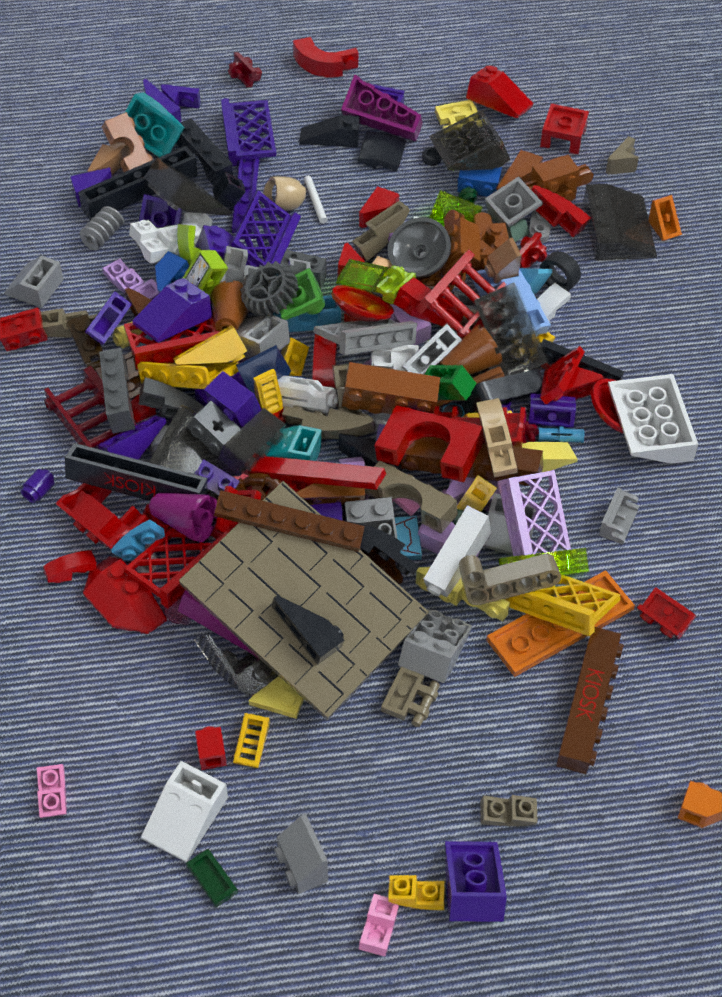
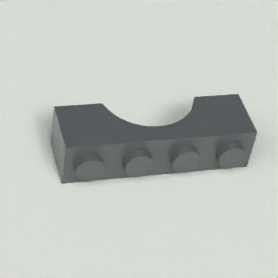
M122 348L99 352L106 415L112 433L135 429V422L127 387L129 375Z

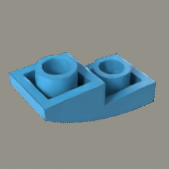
M148 520L124 535L112 547L111 551L126 562L132 561L145 551V545L152 544L156 540L165 537L164 528Z

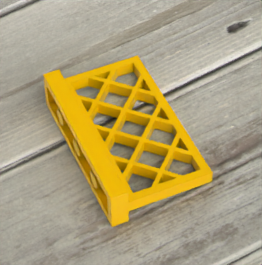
M561 574V580L557 584H564L566 586L555 587L554 585L550 588L505 598V600L510 602L509 608L590 636L595 632V624L620 601V594ZM579 591L588 592V593L576 594V592H579ZM571 593V595L559 596V594ZM602 598L608 599L606 601H597V599ZM592 600L590 603H580V601Z

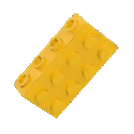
M141 362L138 364L142 384L146 377L172 387L205 389L222 371L231 377L239 372L236 367L237 362L176 365L175 362L168 364Z

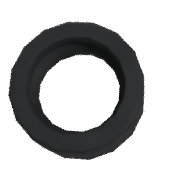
M552 252L540 264V268L552 269V274L545 282L548 287L556 283L569 292L581 279L580 267L565 252ZM554 265L564 272L567 279L557 273Z

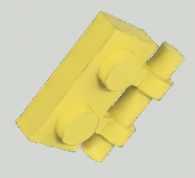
M471 100L435 106V114L440 125L448 124L443 126L444 134L451 133L453 135L458 134V131H473L475 128L482 127L481 119L473 120L478 117V111Z

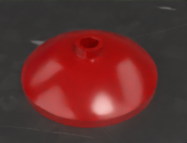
M345 285L335 286L332 289L331 296L334 302L353 321L379 322L385 321L393 315V307L383 301L381 297L371 292Z
M601 379L591 389L593 407L605 424L613 430L624 434L608 387V382L616 380Z

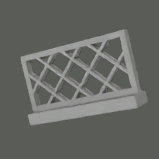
M390 319L379 322L358 320L314 326L315 334L339 344V353L344 355L414 345L416 341L417 323L413 321L397 323Z

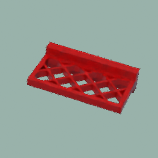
M213 318L195 325V327H198L196 332L186 329L175 336L165 339L167 341L160 343L154 339L149 340L145 338L147 334L143 331L140 335L131 333L132 330L139 329L133 325V322L124 324V330L134 357L136 370H138V364L141 362L173 363L175 362L174 357L219 333L220 331H217ZM204 330H206V331H208V332H211V333L201 334ZM183 334L189 336L179 339ZM139 343L145 344V346L137 347Z
M171 528L165 533V537L155 541L124 568V572L161 598V604L169 609L186 591L180 585L179 580L218 544L228 532L226 531L222 534L214 528L210 535L216 539L213 543L185 544L186 536ZM182 537V544L168 545V541L171 538ZM186 550H200V554L197 557H186ZM166 551V558L151 559L153 553ZM168 551H183V557L169 558ZM184 564V568L181 571L169 572V565ZM152 565H166L167 572L152 573ZM138 566H149V573H138L135 569ZM167 578V583L161 588L152 583V579Z

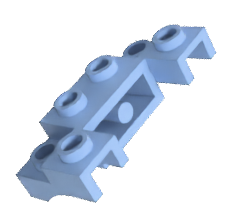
M485 269L477 271L495 289L503 282L507 284L501 290L503 296L499 299V302L509 320L502 321L498 329L507 346L524 343L528 337L548 332L551 324L520 269L519 275L502 279L496 284L492 277L489 278ZM472 280L480 296L488 295L474 280Z

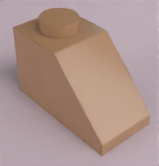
M513 237L509 238L487 256L485 271L489 278L492 277L495 284L499 283L502 279L519 275L521 254Z

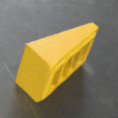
M271 369L254 377L255 397L264 416L268 417L282 410L283 402L276 371Z
M244 713L233 760L234 764L259 768L270 725V718ZM249 725L262 727L261 731L248 729ZM246 734L260 736L259 741L246 738ZM244 743L258 746L257 750L244 748ZM241 753L255 755V760L242 758Z

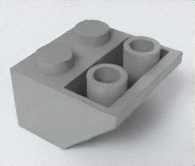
M45 256L32 260L24 266L6 289L5 295L42 308L64 280L60 262Z
M494 493L487 515L489 516L492 533L483 547L513 556L501 495ZM527 503L524 509L525 515L531 519L536 509ZM532 527V529H531L530 532H529L530 539H531V537H532V533H533V530H534L533 527Z
M392 497L345 502V521L368 525L397 538Z

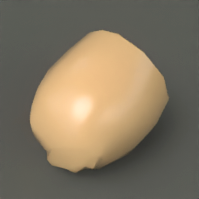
M276 176L270 177L265 184L263 194L284 211H291L297 209L303 203L306 197V188L294 178ZM274 185H276L275 202L272 198V189Z

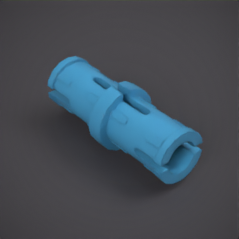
M559 426L558 428H538V442L584 443V429H565L564 426Z

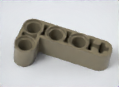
M549 554L485 570L482 568L480 559L474 555L465 556L459 562V570L466 597L472 605H482L556 585L561 580V574L555 558Z

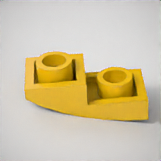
M390 875L388 901L396 905L415 909L445 910V882L417 881V875Z

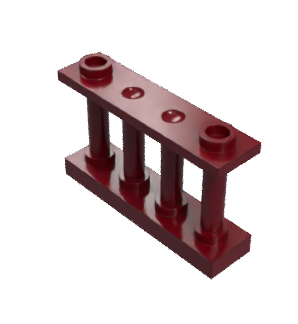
M92 366L83 369L85 376L83 383L57 396H54L49 388L44 389L46 395L44 403L49 411H54L77 444L94 448L122 432L113 434L112 430L109 429L90 440L84 436L83 432L108 420L103 380ZM87 390L94 393V397L67 411L61 405V403ZM98 404L105 407L104 412L79 425H76L72 420L73 417Z

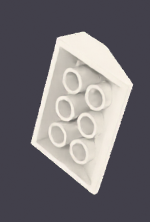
M673 374L608 382L631 456L671 464L694 460L698 442Z

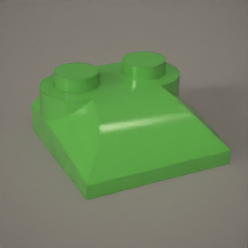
M310 268L295 275L299 288L296 291L297 297L292 298L293 304H288L286 306L287 310H280L282 319L287 320L306 312L314 315L323 310L325 300Z

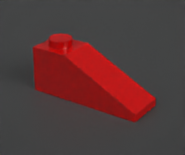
M414 277L399 288L393 304L410 316L443 327L447 324L433 310L430 311L427 308L420 314L415 309L431 291L430 288ZM438 296V303L461 324L464 316L446 299Z

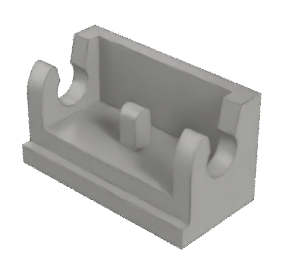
M617 487L602 521L599 536L624 544L639 509V505L635 504L639 498Z

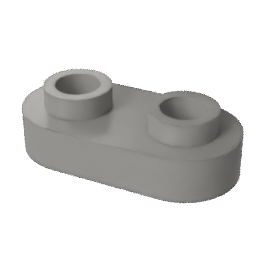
M534 210L531 214L529 237L531 238L536 232L541 233V243H545L549 240L551 224Z

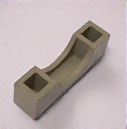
M379 461L374 466L385 468L386 476L377 490L365 489V494L375 499L392 497V499L407 498L415 501L421 507L422 524L441 534L458 515L457 500L451 495L444 494L436 490L432 485L425 484L414 476L397 470L391 464Z

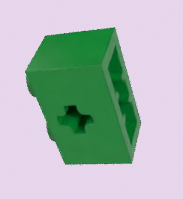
M430 365L424 374L440 377L438 400L466 401L476 385L474 379L462 365Z

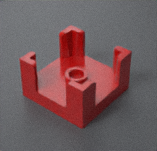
M551 104L542 129L540 147L549 149L551 137L570 141L569 153L578 155L582 136L586 132L589 111Z

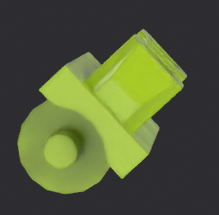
M391 266L387 270L388 276L376 286V292L383 294V301L389 304L394 303L401 286L413 277L416 279L415 273L405 272L403 267Z

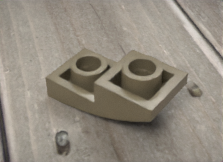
M511 795L509 799L483 796L480 800L481 824L529 826L538 823L537 798Z

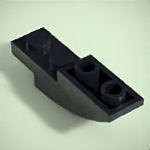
M350 522L365 526L360 550L363 553L370 554L375 547L378 549L376 552L378 556L385 561H388L389 558L397 563L395 568L407 576L408 573L415 574L419 566L400 553L405 547L403 542L377 528Z

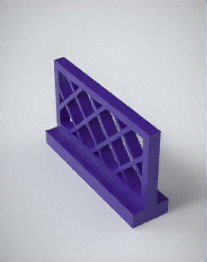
M229 98L221 99L228 159L233 166H237V160L277 157L268 100L229 103ZM256 108H265L261 112L254 110ZM241 109L244 110V112L241 114L234 111ZM249 114L255 116L252 120L246 118ZM260 119L265 121L263 125H260L256 122ZM240 121L246 123V125L243 126V127H241V126H239V125H237V124H238ZM250 127L257 129L254 133L248 131ZM263 132V133L267 134L268 136L265 137V138H262V137H260V136H258V135H260V134ZM242 134L248 136L246 140H242L239 137ZM253 140L260 142L256 146L250 144ZM265 145L271 148V150L263 151L261 148ZM245 147L250 149L249 152L240 153Z
M258 190L230 246L248 250V259L258 267L260 264L265 266L267 262L273 264L277 261L281 263L301 216L296 212L292 215L288 214ZM258 200L265 205V208L260 207ZM252 213H257L260 221H255ZM263 213H268L271 221H266ZM274 213L278 214L283 220L277 221ZM246 226H251L253 234H248ZM257 226H262L265 234H260ZM268 226H273L276 234H271ZM239 239H244L247 247L238 242ZM251 239H256L259 247H254ZM262 239H267L270 247H265ZM256 252L262 253L264 261L257 256Z

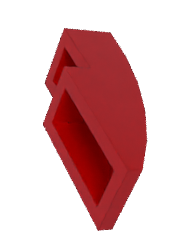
M536 185L532 187L531 191L542 202V205L535 210L553 227L559 224L573 238L584 230L591 217L582 209L545 188Z

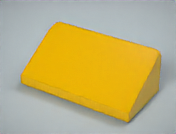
M290 337V343L282 348L281 354L291 369L289 376H301L309 346Z

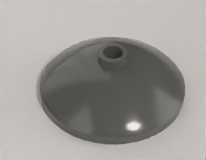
M414 218L404 222L394 231L388 244V256L391 264L403 267L405 272L415 273L416 278L430 276L441 269L451 251V241L447 230L442 224L430 218ZM421 252H426L423 256H419Z

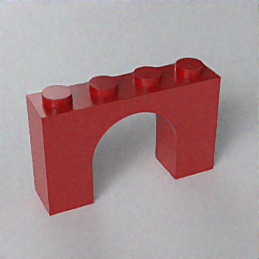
M396 405L375 443L377 460L399 466L407 448L414 441L424 437H437L449 444L440 461L442 477L464 483L484 443L483 426Z

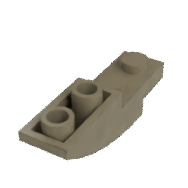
M285 406L282 413L288 424L321 429V439H339V434L358 437L376 430L375 422L371 416L364 413H359V415L353 414L343 408H338L337 410L330 408L326 416V414L319 411L312 413L298 406H293V408Z

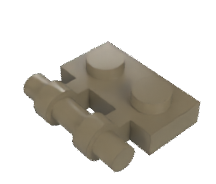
M401 667L381 706V712L403 721L408 713L413 714L414 718L411 724L415 727H420L422 722L428 718L431 703L435 702L439 695L437 691L440 684L432 680L429 687L423 685L424 675ZM417 694L423 697L420 705L414 703Z

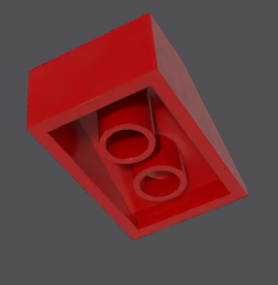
M486 66L470 77L466 95L468 100L514 118H519L533 107L534 103L504 72L499 71L495 66Z

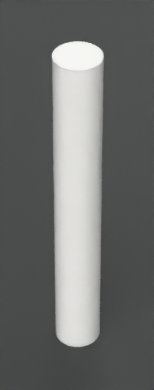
M306 176L304 182L320 223H326L327 217L311 176Z

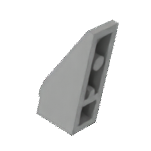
M446 324L402 368L406 372L425 374L430 365H437L462 339Z

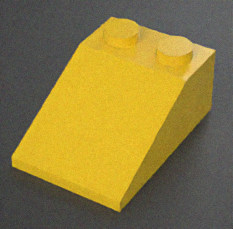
M231 325L174 357L176 365L223 363L231 360L235 363L245 357L243 353L247 352V349L235 328Z

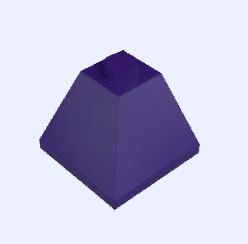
M144 194L139 222L149 220L157 229L180 224L184 203Z

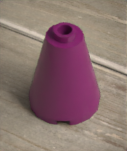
M158 493L149 503L151 514L193 541H205L214 530L215 526L211 525L213 518L217 519L214 516L217 500L207 494Z

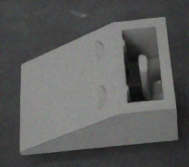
M266 315L264 318L262 316L245 318L236 331L247 349V352L243 354L248 359L275 345L281 350L290 343L288 322L274 315L272 317Z
M427 609L429 613L404 640L398 666L445 683L469 636L472 625L465 623L461 619L445 616L437 610Z

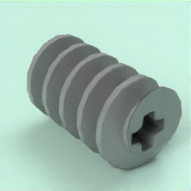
M103 207L80 230L82 242L92 250H99V246H103L104 241H108L110 236H113L115 231H118L120 226L124 225V218L114 208Z

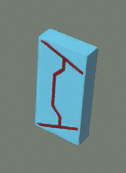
M417 516L394 517L397 538L405 544L400 553L410 560H422Z

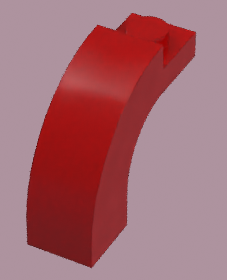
M311 37L293 40V56L302 69L313 75L341 77L343 76V71L358 68V51L356 48L339 52H326L317 48Z
M317 334L314 337L312 380H318L322 386L335 388L332 365H336L337 343Z

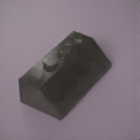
M514 282L474 300L485 329L498 346L495 348L496 354L501 353L502 355L500 366L504 376L534 369L542 371L551 367L519 287Z

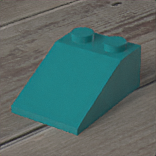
M144 92L135 93L125 111L128 117L133 119L137 135L142 137L144 147L158 157L172 151L185 128L160 103Z

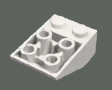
M181 761L167 781L141 839L187 862L227 800L226 784Z

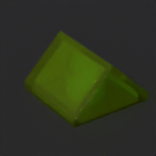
M349 259L337 278L336 284L376 292V286L388 276V267Z

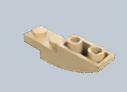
M499 398L477 402L481 426H483L484 439L494 477L518 473L507 422Z

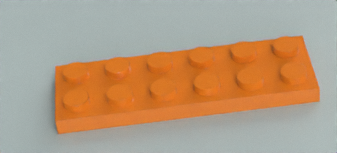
M606 570L585 581V583L620 594V601L595 624V627L603 628L634 610L635 604ZM579 591V592H576V594L588 593V592ZM563 593L560 596L571 595V593ZM605 598L597 599V601H606V600H608V599H605ZM592 600L580 601L581 604L592 602ZM525 614L487 635L486 641L512 675L516 677L587 637V635Z

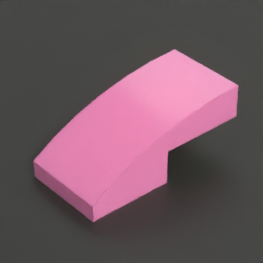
M377 894L373 895L359 943V950L386 956L399 905L390 903L388 897Z

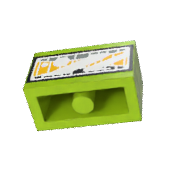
M199 250L183 278L211 297L212 290L220 283L228 267L216 250Z

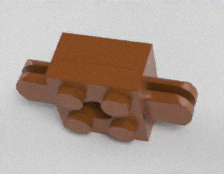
M569 154L532 165L531 180L525 184L530 190L536 185L554 192L568 201H572L576 198L577 187L589 184L593 179V173L586 164L577 166Z
M450 210L444 217V228L450 237L451 251L446 263L441 268L443 276L468 249L475 254L469 261L472 264L471 267L481 261L479 225L464 219V214L458 213L456 210ZM460 271L458 274L461 275V279L465 281L466 273L463 274Z
M484 212L477 213L473 217V223L479 225L481 261L472 267L476 271L484 270L485 265H487V256L509 239L506 223H493L490 214Z

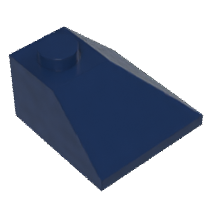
M277 345L236 365L248 390L254 394V377L271 369L276 371L277 380L284 375L289 376L291 373V369Z

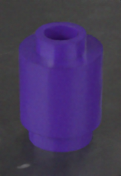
M37 469L22 485V496L31 503L40 501L55 485L52 473L46 469Z

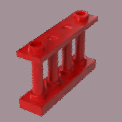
M469 249L415 307L420 314L427 308L430 311L433 310L457 332L461 339L471 331L469 327L492 301L496 303L503 296L501 290L507 285L503 282L495 289L473 269L469 261L475 254ZM460 271L463 274L466 273L490 295L486 301L461 279L462 276L458 274ZM449 283L461 290L479 309L473 313L449 291ZM438 296L444 297L468 320L464 326L438 303Z

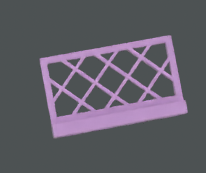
M555 470L498 481L514 562L534 557L537 550L542 554L553 556L559 546L564 551L565 560L559 561L555 558L557 566L574 563ZM548 476L550 487L546 492L538 484L542 477ZM520 481H525L531 486L527 495L520 492ZM535 490L544 496L539 505L530 499ZM547 500L554 503L555 510L552 515L543 509ZM527 503L536 509L531 519L525 515L524 509ZM540 513L549 519L544 529L535 523ZM553 523L559 527L560 533L557 538L548 533ZM532 527L541 533L536 543L530 539L529 532ZM545 537L553 542L549 552L540 546Z

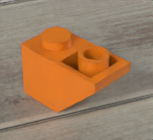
M690 781L677 819L701 828L721 821L722 792L710 788L705 783Z

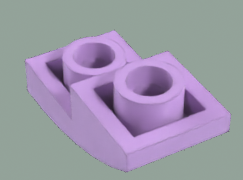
M121 259L103 268V274L123 293H125L126 288L134 290L144 283L133 268L129 269Z

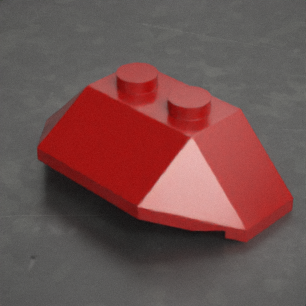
M109 556L97 564L96 569L89 571L83 595L111 627L138 631L148 635L165 623L167 618L151 591L124 572V568L127 566L121 558Z

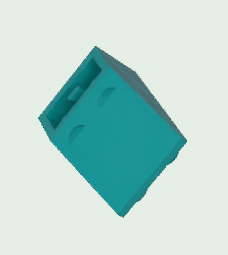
M298 425L255 435L242 464L253 467L260 456L316 461L321 449L322 430Z

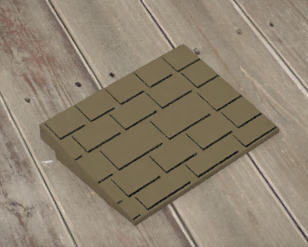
M284 481L263 500L320 515ZM238 523L179 580L180 585L327 721L429 613L426 608L360 549L359 552L243 523ZM279 595L329 620L333 626L337 625L344 635L343 639L345 641L342 647L317 665L271 607L273 598Z

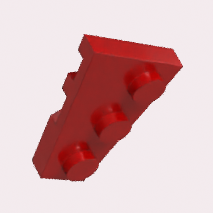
M580 346L544 370L540 399L545 404L551 401L555 402L563 396L585 353Z

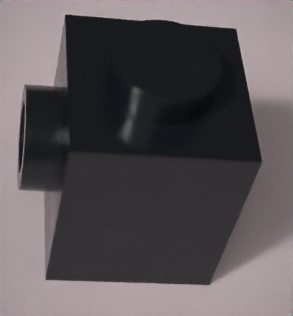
M226 172L212 190L215 202L219 206L227 207L233 210L246 192L243 181Z

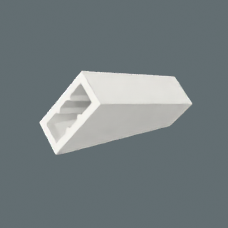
M469 506L465 508L424 577L425 585L430 593L435 596H440L441 594L448 597L461 578L459 570L460 560L468 555L476 556L490 537L492 531L489 516Z

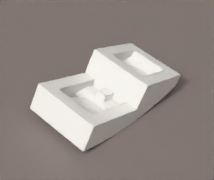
M554 283L537 299L548 321L555 317L557 309L570 300L571 294Z

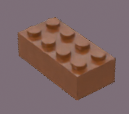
M349 362L341 406L347 407L350 410H368L373 414H392L395 406L398 405L433 414L438 400L440 377Z

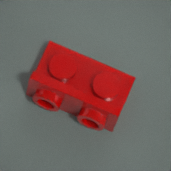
M38 307L0 318V341L6 351L17 350L48 340L47 334L43 329L41 311Z

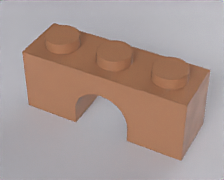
M126 112L103 123L101 127L110 145L122 142L130 149V155L123 158L120 162L124 172L153 160L151 155L146 153L144 141L140 135H137L135 123L131 117H128Z

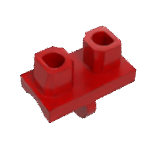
M536 232L531 238L524 237L521 240V249L519 250L521 254L520 268H530L534 262H543L547 258V248L541 243V233Z

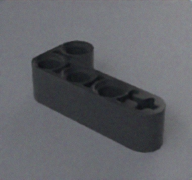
M534 369L476 384L467 400H460L464 413L468 414L478 413L477 402L499 398L501 404L529 398L531 394H541L543 377L539 369Z

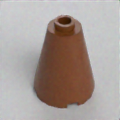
M233 280V282L227 283L222 281L211 292L210 301L217 331H222L231 325L237 331L250 312L242 301L240 289L243 287V284L239 281Z
M477 325L439 364L462 365L469 374H473L502 363L501 353L496 354L495 348L498 346L484 327L480 329V325Z

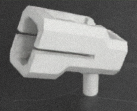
M285 375L278 379L281 396H284L282 397L283 407L293 408V406H298L306 410L322 412L327 416L330 408L333 409L337 406L338 396L336 390L331 387L322 386L318 380Z

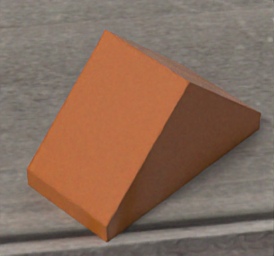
M669 195L653 200L648 222L660 239L664 241L682 235L673 196Z

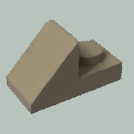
M628 136L611 154L607 161V174L631 173L637 170L639 158L634 155V138Z

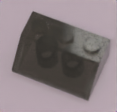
M263 408L223 445L215 466L231 476H241L246 470L251 471L256 465L257 459L259 457L264 458L270 451L273 444L275 446L278 445L283 439L284 434L282 432L286 424Z

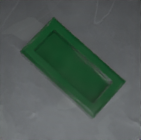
M208 848L186 862V867L215 908L238 894V889Z

